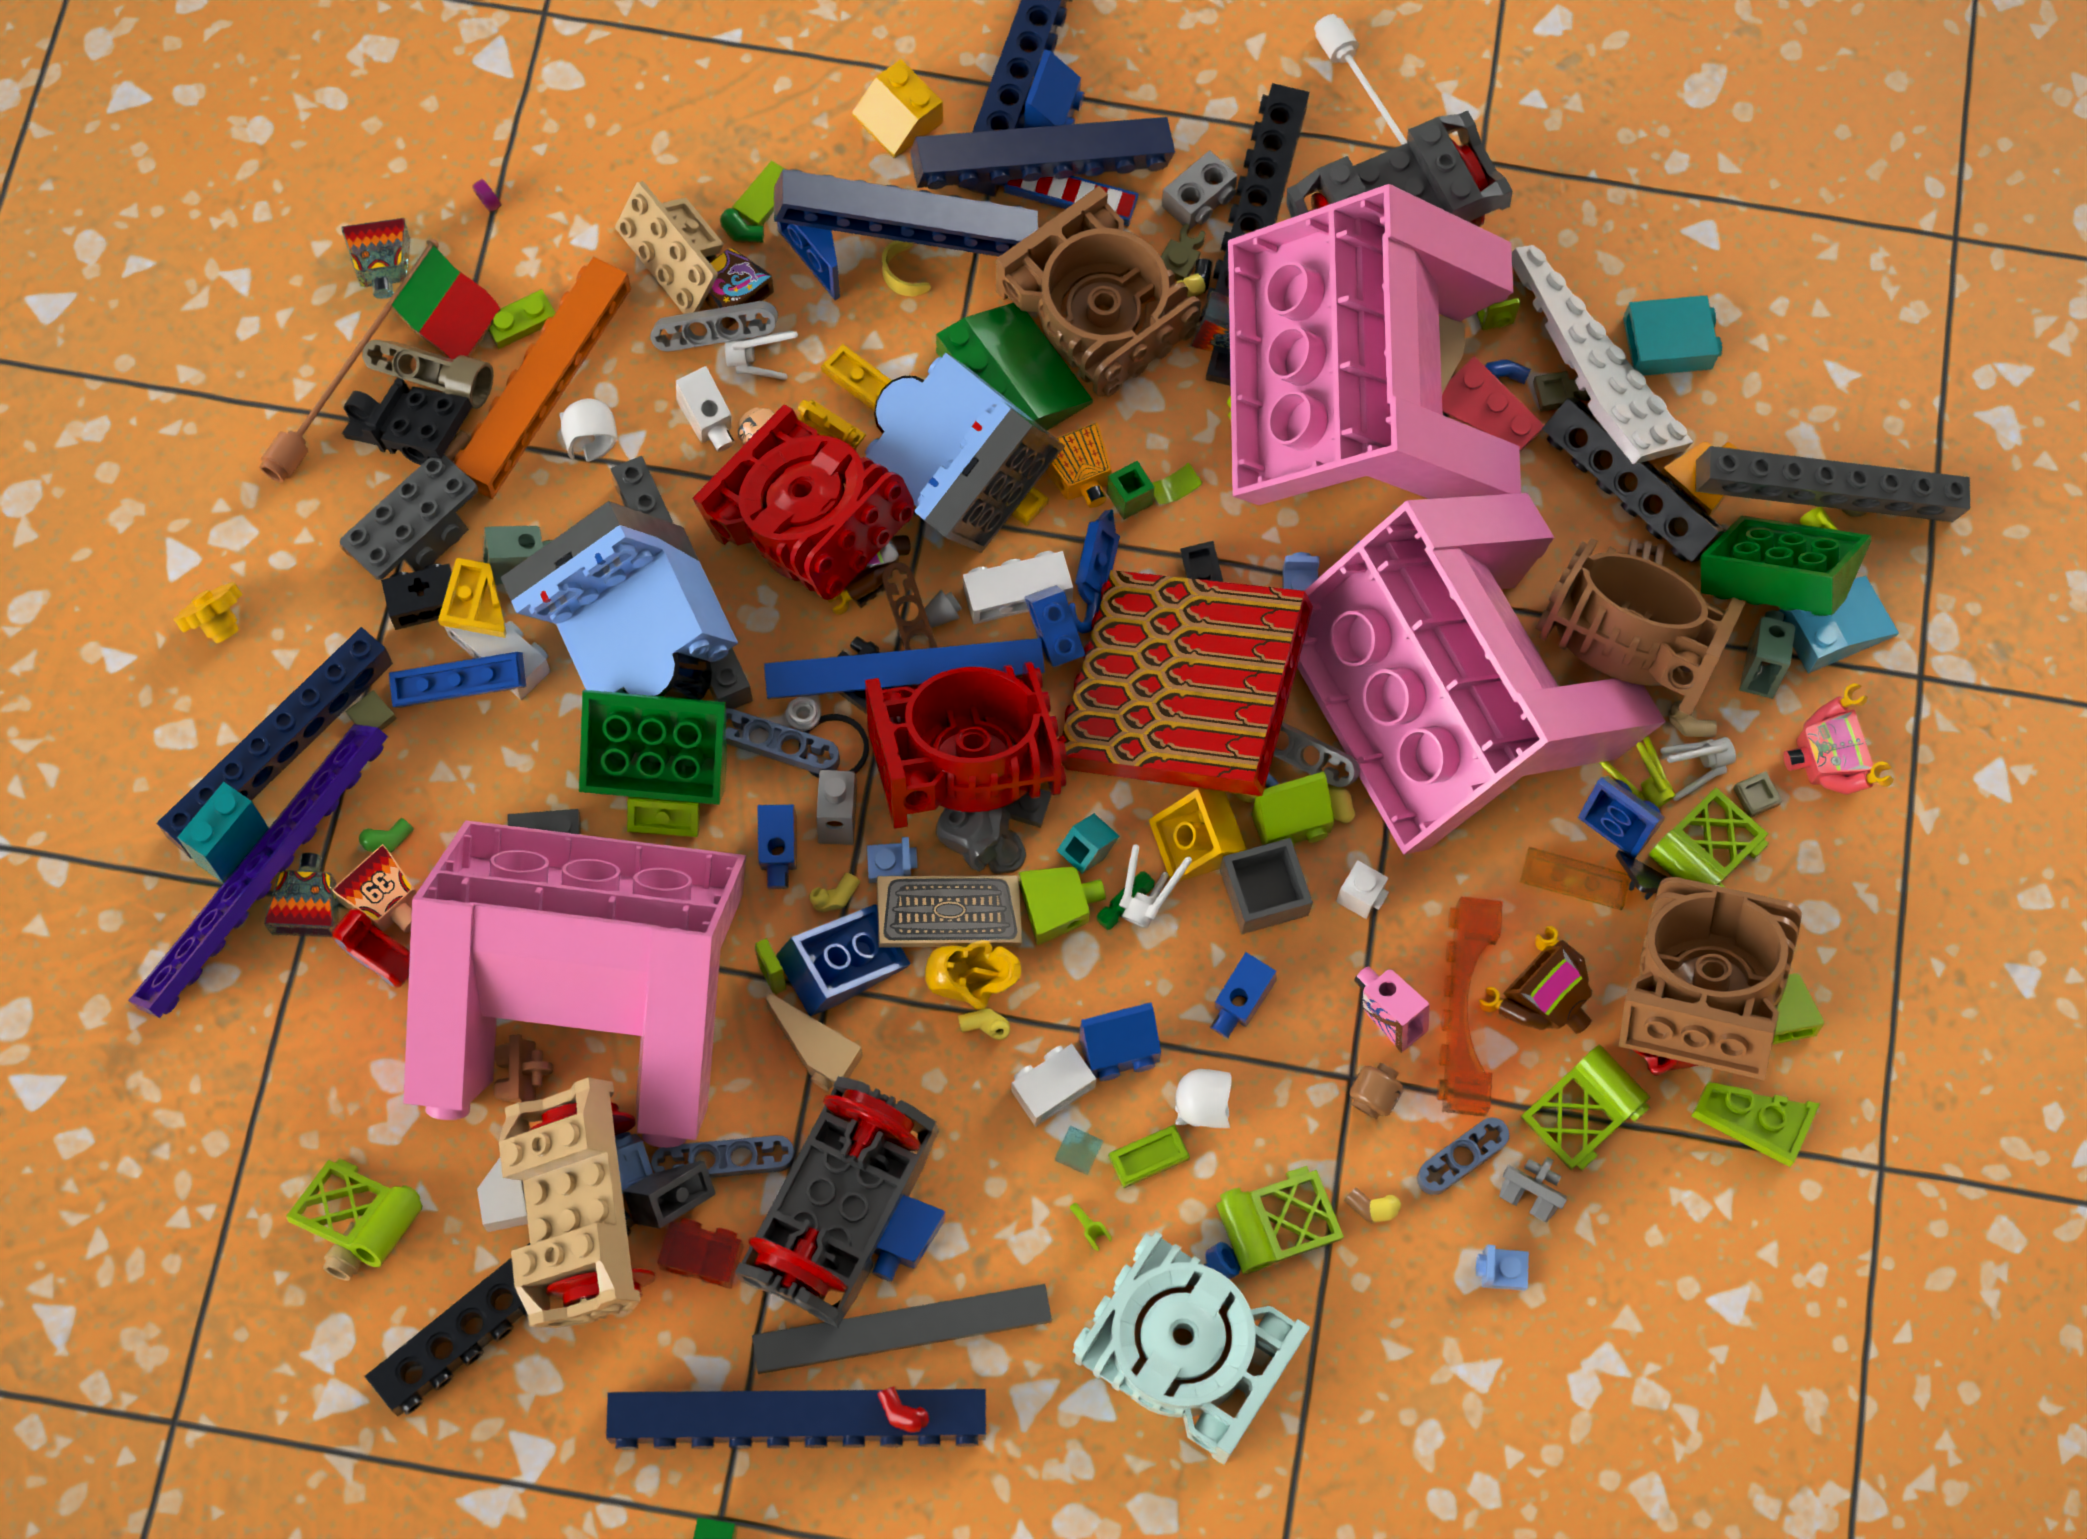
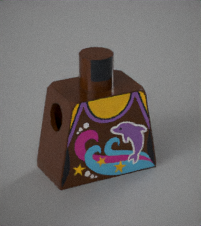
M728 248L718 257L716 255L705 257L718 273L705 299L711 309L763 301L774 293L772 276L734 248ZM725 317L721 320L723 327L726 329L737 322L732 317Z

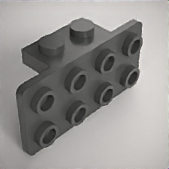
M445 455L441 459L429 457L340 539V544L377 580L385 578L403 560L414 572L423 570L426 566L434 564L436 559L458 542L469 530L456 512L478 492V486Z

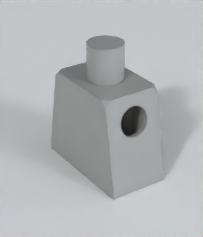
M820 770L816 817L818 843L854 845L857 777L855 772ZM838 821L841 822L843 825L830 826L827 824V822Z

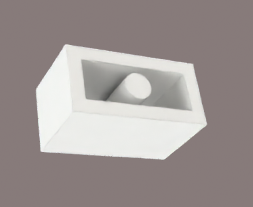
M1073 1044L1064 1049L1062 1046L1052 1049L1044 1056L1045 1061L1035 1068L1029 1065L1013 1077L1015 1081L1012 1082L1011 1092L1035 1127L1095 1088L1096 1077Z

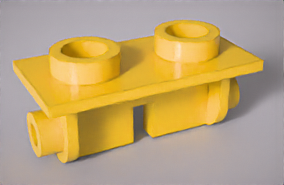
M804 399L798 406L797 411L800 412L797 417L798 420L816 429L819 435L838 438L848 443L854 449L857 448L866 436L864 432L813 399L809 402Z

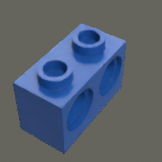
M1055 585L1024 597L1037 637L1042 640L1045 661L1052 667H1056L1086 656L1064 590Z

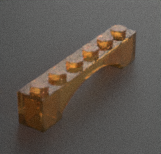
M1460 896L1455 908L1450 907L1448 928L1454 929L1453 941H1448L1446 962L1451 963V975L1445 976L1443 990L1444 996L1449 997V1009L1443 1010L1441 1030L1447 1031L1446 1044H1441L1439 1052V1065L1445 1066L1444 1079L1439 1078L1437 1085V1100L1442 1101V1112L1485 1117L1490 1109L1492 1073L1484 1071L1472 1043L1468 1021V995L1472 974L1479 956L1488 944L1496 945L1501 935L1503 901Z

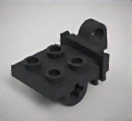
M396 378L381 404L361 391H353L344 405V410L350 422L342 434L346 439L377 445L382 452L388 449L391 454H395L397 450H400L410 461L422 465L429 457L442 458L471 410L472 404L467 397L418 387H412L410 390L403 379Z

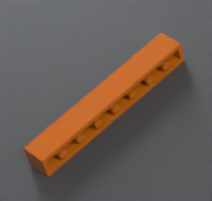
M594 256L587 266L584 265L579 270L575 285L570 292L567 291L563 294L559 302V309L553 318L549 317L545 321L541 336L535 344L532 343L527 348L523 363L518 370L515 369L511 372L507 379L505 390L501 396H496L489 407V414L483 423L480 422L475 426L471 434V441L465 450L461 449L454 458L453 463L476 483L478 493L493 500L631 291L628 273Z

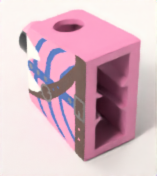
M1370 966L1365 967L1357 974L1354 981L1363 990L1364 1011L1401 1053L1428 1031L1430 1004L1398 974L1389 969L1381 976H1378Z

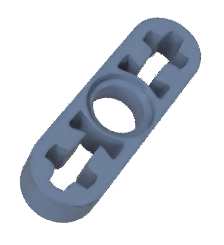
M1487 1118L1481 1121L1421 1166L1417 1175L1419 1187L1430 1195H1438L1446 1191L1503 1149L1509 1139L1507 1125L1498 1118ZM1485 1128L1489 1131L1496 1129L1500 1133L1497 1137V1144L1495 1141L1490 1140L1479 1149L1476 1143L1482 1140L1487 1133ZM1458 1147L1468 1148L1473 1154V1162L1466 1166L1458 1164L1454 1160L1453 1151ZM1447 1163L1450 1170L1441 1177V1185L1436 1181L1429 1183L1426 1180L1429 1175L1428 1169L1435 1173Z

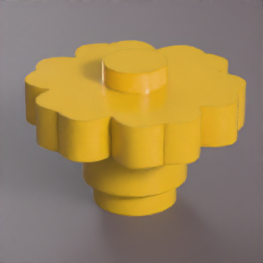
M230 582L225 586L221 585L211 591L206 590L191 600L192 603L182 609L179 615L174 618V621L183 632L200 626L207 638L212 637L215 643H220L239 630L236 624L238 619L230 607L243 594L234 582Z

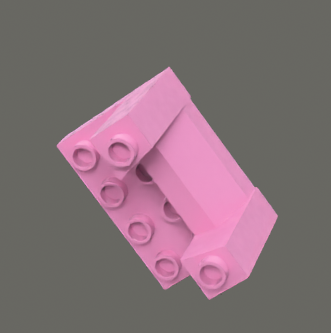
M1391 184L1228 240L1233 497L1256 505H1262L1364 476H1369L1428 499L1521 493L1520 451L1518 445L1442 415L1439 314L1460 322L1494 303L1505 301L1513 293L1511 242Z
M1528 493L1406 500L1305 590L1313 605V610L1297 668L1345 753L1356 759L1359 764V777L1403 855L1430 849L1521 777L1618 759L1666 722L1644 685L1633 684L1616 678L1566 686L1557 685L1501 590L1515 588L1537 559L1544 555L1548 545L1554 539L1553 534Z
M465 820L412 899L403 1103L426 1106V1113L436 1119L456 1120L466 1117L470 1113V1102L493 1082L496 1018L641 1036L636 1094L637 1133H642V1138L646 1143L663 1148L682 1145L686 1139L696 1140L708 1109L720 949L743 895L746 855Z

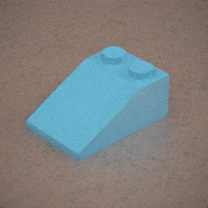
M1866 576L1855 578L1845 602L1833 615L1816 616L1809 611L1779 609L1786 616L1785 622L1792 623L1795 626L1793 648L1808 674L1899 634Z

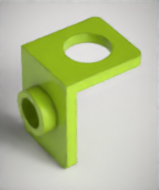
M1519 298L1506 299L1503 302L1488 306L1486 312L1484 309L1477 312L1482 330L1513 324L1520 306Z

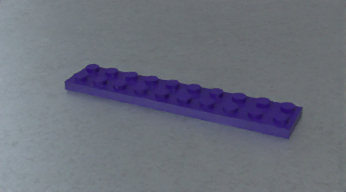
M353 724L128 1000L138 1009L158 1018L163 1014L170 1013L179 1002L178 995L186 985H192L200 977L203 971L201 967L207 959L216 956L222 950L226 943L224 938L229 932L244 923L249 915L247 910L255 900L262 899L269 892L272 886L270 882L276 874L283 872L291 865L294 860L293 853L301 844H306L312 839L317 831L315 826L323 816H329L339 804L338 798L344 790L352 788L359 781L362 775L360 771L366 763L375 760L384 748L382 744L388 737L378 727Z

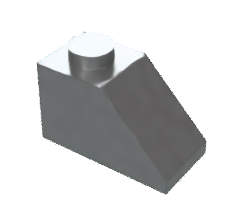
M698 1161L650 1174L623 1190L634 1224L659 1229L716 1195L705 1161Z

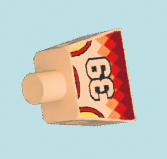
M382 844L332 889V892L337 900L349 910L356 908L364 912L370 919L371 924L382 932L395 922L405 933L411 931L412 899L417 892L390 852Z

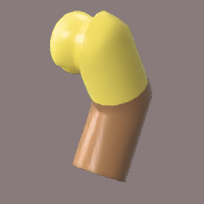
M1356 1187L1344 1200L1361 1217L1371 1223L1390 1221L1397 1216L1401 1209L1400 1200L1394 1195L1370 1200Z

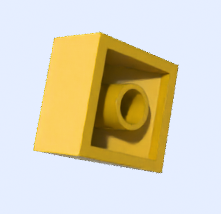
M900 59L876 76L852 112V116L893 158H896L913 145L916 137L927 135L943 123V101Z
M1198 788L1148 819L1170 879L1186 857H1191L1192 859L1178 882L1218 870L1221 867L1223 856L1247 850L1225 791Z

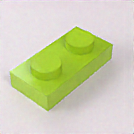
M541 289L501 308V311L494 316V322L488 331L498 349L542 329L545 321L549 317L553 318L556 312Z
M628 797L627 832L698 837L700 803Z

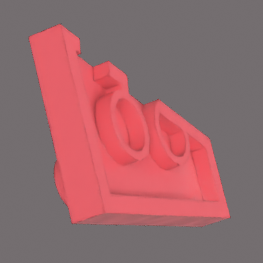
M1475 356L1450 379L1442 394V412L1464 424L1466 423L1478 430L1518 445L1520 452L1543 430L1544 424Z

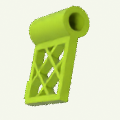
M1715 787L1673 830L1669 831L1649 853V856L1672 877L1725 887L1721 882L1748 855L1755 859L1768 846L1769 843L1765 840L1768 833ZM1713 800L1725 810L1726 819L1709 818L1708 805ZM1701 813L1702 818H1696ZM1688 825L1703 826L1704 840H1693L1683 830ZM1710 826L1727 827L1728 841H1712ZM1734 827L1747 829L1755 838L1751 842H1736ZM1713 849H1729L1730 863L1725 868L1713 858Z
M1599 1044L1522 1114L1521 1118L1570 1170L1577 1166L1582 1171L1598 1156L1593 1151L1627 1119L1631 1118L1636 1122L1651 1108L1646 1103L1651 1097ZM1572 1080L1584 1090L1583 1104L1562 1103L1563 1088ZM1558 1093V1103L1549 1102ZM1588 1096H1589L1597 1105L1588 1104ZM1542 1107L1558 1108L1557 1128L1542 1127L1532 1116ZM1562 1108L1583 1109V1129L1562 1128ZM1588 1110H1603L1613 1122L1604 1130H1588ZM1548 1133H1556L1557 1142ZM1562 1134L1583 1135V1148L1573 1159L1561 1148ZM1588 1135L1597 1136L1587 1145Z
M340 1158L336 1163L328 1160L287 1214V1220L298 1227L351 1251L363 1263L372 1267H380L422 1210L420 1195L409 1186H394L392 1188L384 1186L357 1173L359 1171L358 1166ZM333 1174L344 1179L347 1187L325 1192L323 1185ZM370 1191L377 1195L372 1203L358 1207L355 1206L354 1194ZM349 1196L351 1209L330 1214L328 1201ZM323 1203L326 1215L313 1219L302 1216L307 1207ZM354 1217L356 1225L348 1236L334 1231L332 1223Z
M1304 1166L1287 1172V1180L1251 1192H1242L1240 1188H1235L1220 1195L1222 1201L1218 1202L1216 1207L1243 1274L1259 1271L1276 1262L1332 1244L1344 1238L1317 1170L1309 1172L1308 1167ZM1311 1182L1316 1194L1312 1206L1293 1197L1298 1185ZM1291 1188L1289 1194L1282 1192L1283 1190ZM1274 1195L1285 1201L1279 1217L1265 1211L1261 1198ZM1318 1203L1320 1204L1322 1211L1317 1209ZM1290 1204L1309 1212L1302 1228L1283 1220ZM1313 1215L1327 1222L1331 1231L1330 1235L1318 1237L1307 1231ZM1270 1221L1275 1223L1274 1229L1272 1228ZM1280 1226L1299 1235L1294 1247L1281 1251L1276 1238ZM1303 1238L1310 1240L1309 1242L1301 1244Z

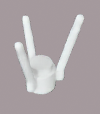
M790 330L750 339L725 342L727 366H736L737 374L750 373L786 380L788 376L785 373L748 366V362L755 361L754 346L797 338L798 333Z
M1727 737L1660 749L1662 754L1679 753L1667 757L1669 763L1700 757L1704 767L1712 768L1711 771L1676 793V796L1673 798L1674 801L1687 796L1714 777L1727 773L1726 765L1732 764L1736 760L1734 746Z
M1135 844L1132 847L1124 895L1119 906L1125 908L1122 918L1147 929L1151 920L1155 919L1159 908L1185 873L1192 859L1191 857L1184 859L1163 890L1162 888L1169 876L1167 872L1162 873L1149 897L1137 892L1133 898L1131 896L1139 853V846Z

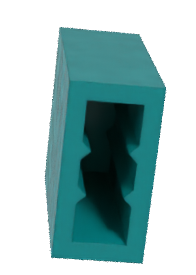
M1707 295L1629 302L1623 321L1632 367L1646 376L1713 369L1717 358L1722 354L1721 338L1716 337L1715 334L1716 313L1715 309L1710 307Z
M223 782L177 838L199 867L224 883L269 827L251 800Z

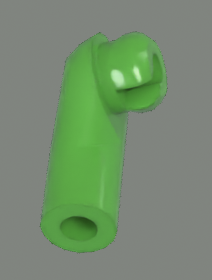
M400 818L389 831L369 828L363 830L359 835V842L369 852H374L383 844L391 853L407 838L414 828L406 820Z

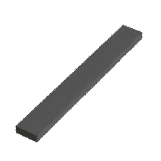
M1041 1284L847 1318L842 1320L838 1328L824 1322L752 1335L757 1372L762 1374L1051 1323L1052 1318L1046 1285Z

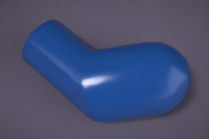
M1507 359L1488 362L1484 365L1497 379L1505 376L1522 384H1525L1531 369Z

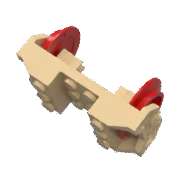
M588 1077L574 1082L571 1089L544 1099L518 1102L505 1107L506 1119L499 1139L502 1177L522 1180L524 1186L530 1245L512 1250L511 1257L515 1289L528 1314L529 1326L546 1328L592 1323L598 1321L599 1318H607L608 1314L617 1315L620 1314V1311L634 1310L640 1303L642 1287L655 1281L656 1277L653 1271L631 1268L615 1135L632 1129L636 1124V1120L631 1114L619 1112V1106L611 1102L610 1098L614 1094L612 1081ZM542 1121L531 1129L529 1128V1122ZM549 1297L562 1299L563 1308L550 1309Z

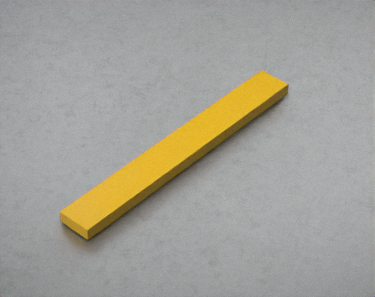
M843 343L821 366V372L874 412H876L877 401L883 390L893 382ZM1033 487L1012 513V516L1025 526H1028L1048 504L1049 498Z

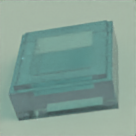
M1070 1125L1055 1156V1161L1088 1176L1103 1144V1140Z

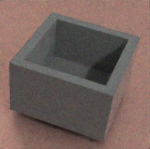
M1291 838L1223 856L1220 872L1241 935L1309 916L1313 902Z

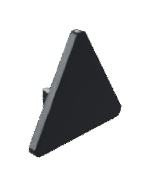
M1620 850L1615 855L1632 880L1629 884V890L1632 891L1636 886L1639 891L1646 893L1644 896L1646 900L1653 893H1657L1658 886L1663 879L1669 878Z

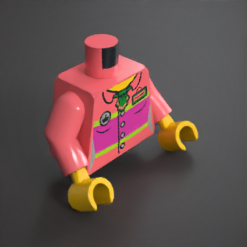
M1856 683L1848 685L1844 690L1843 698L1838 696L1823 705L1804 723L1803 731L1797 738L1798 748L1784 751V762L1788 771L1805 768L1811 784H1821L1826 789L1845 795L1871 788L1873 783L1876 782L1883 787L1890 786L1893 783L1894 779L1891 776L1879 778L1882 771L1889 770L1892 767L1884 761H1879L1873 765L1855 709L1849 710L1848 708L1850 705L1862 706L1867 702L1868 697L1866 695L1861 696L1858 700H1852V693L1861 688V685Z

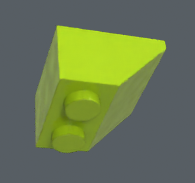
M1324 771L1266 788L1262 796L1255 797L1251 816L1262 846L1287 838H1291L1293 846H1295V843L1304 840L1314 843L1325 839L1328 833H1331L1334 816Z

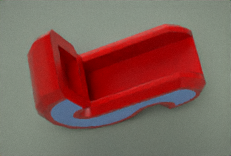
M356 908L350 909L333 929V940L348 955L366 968L377 973L386 983L395 988L401 987L409 978L410 950L372 925L364 912Z

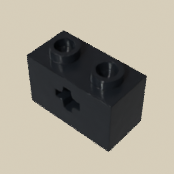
M431 564L420 571L412 573L398 572L391 575L390 578L381 580L389 617L395 630L439 619L452 574L450 564ZM424 591V595L420 596L419 593Z

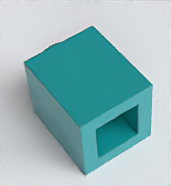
M1093 813L1070 829L1056 851L1083 874L1105 859L1120 836Z

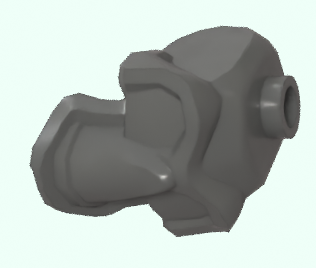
M1001 807L983 812H961L945 808L939 817L936 825V834L940 842L951 850L963 855L967 864L976 871L983 870L988 864L990 871L994 874L1014 872L1022 866L1026 858L1025 848L1021 839L1015 832L1008 830L1011 816L1010 812L1005 808Z

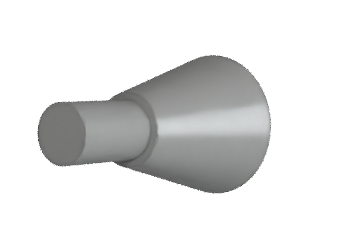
M940 590L924 609L931 628L959 619L960 617L957 612L962 608L951 592L945 595Z

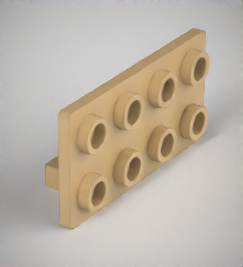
M644 181L637 182L615 228L682 313L699 312L718 276L717 271L705 257L719 254L724 244L687 198L661 203Z

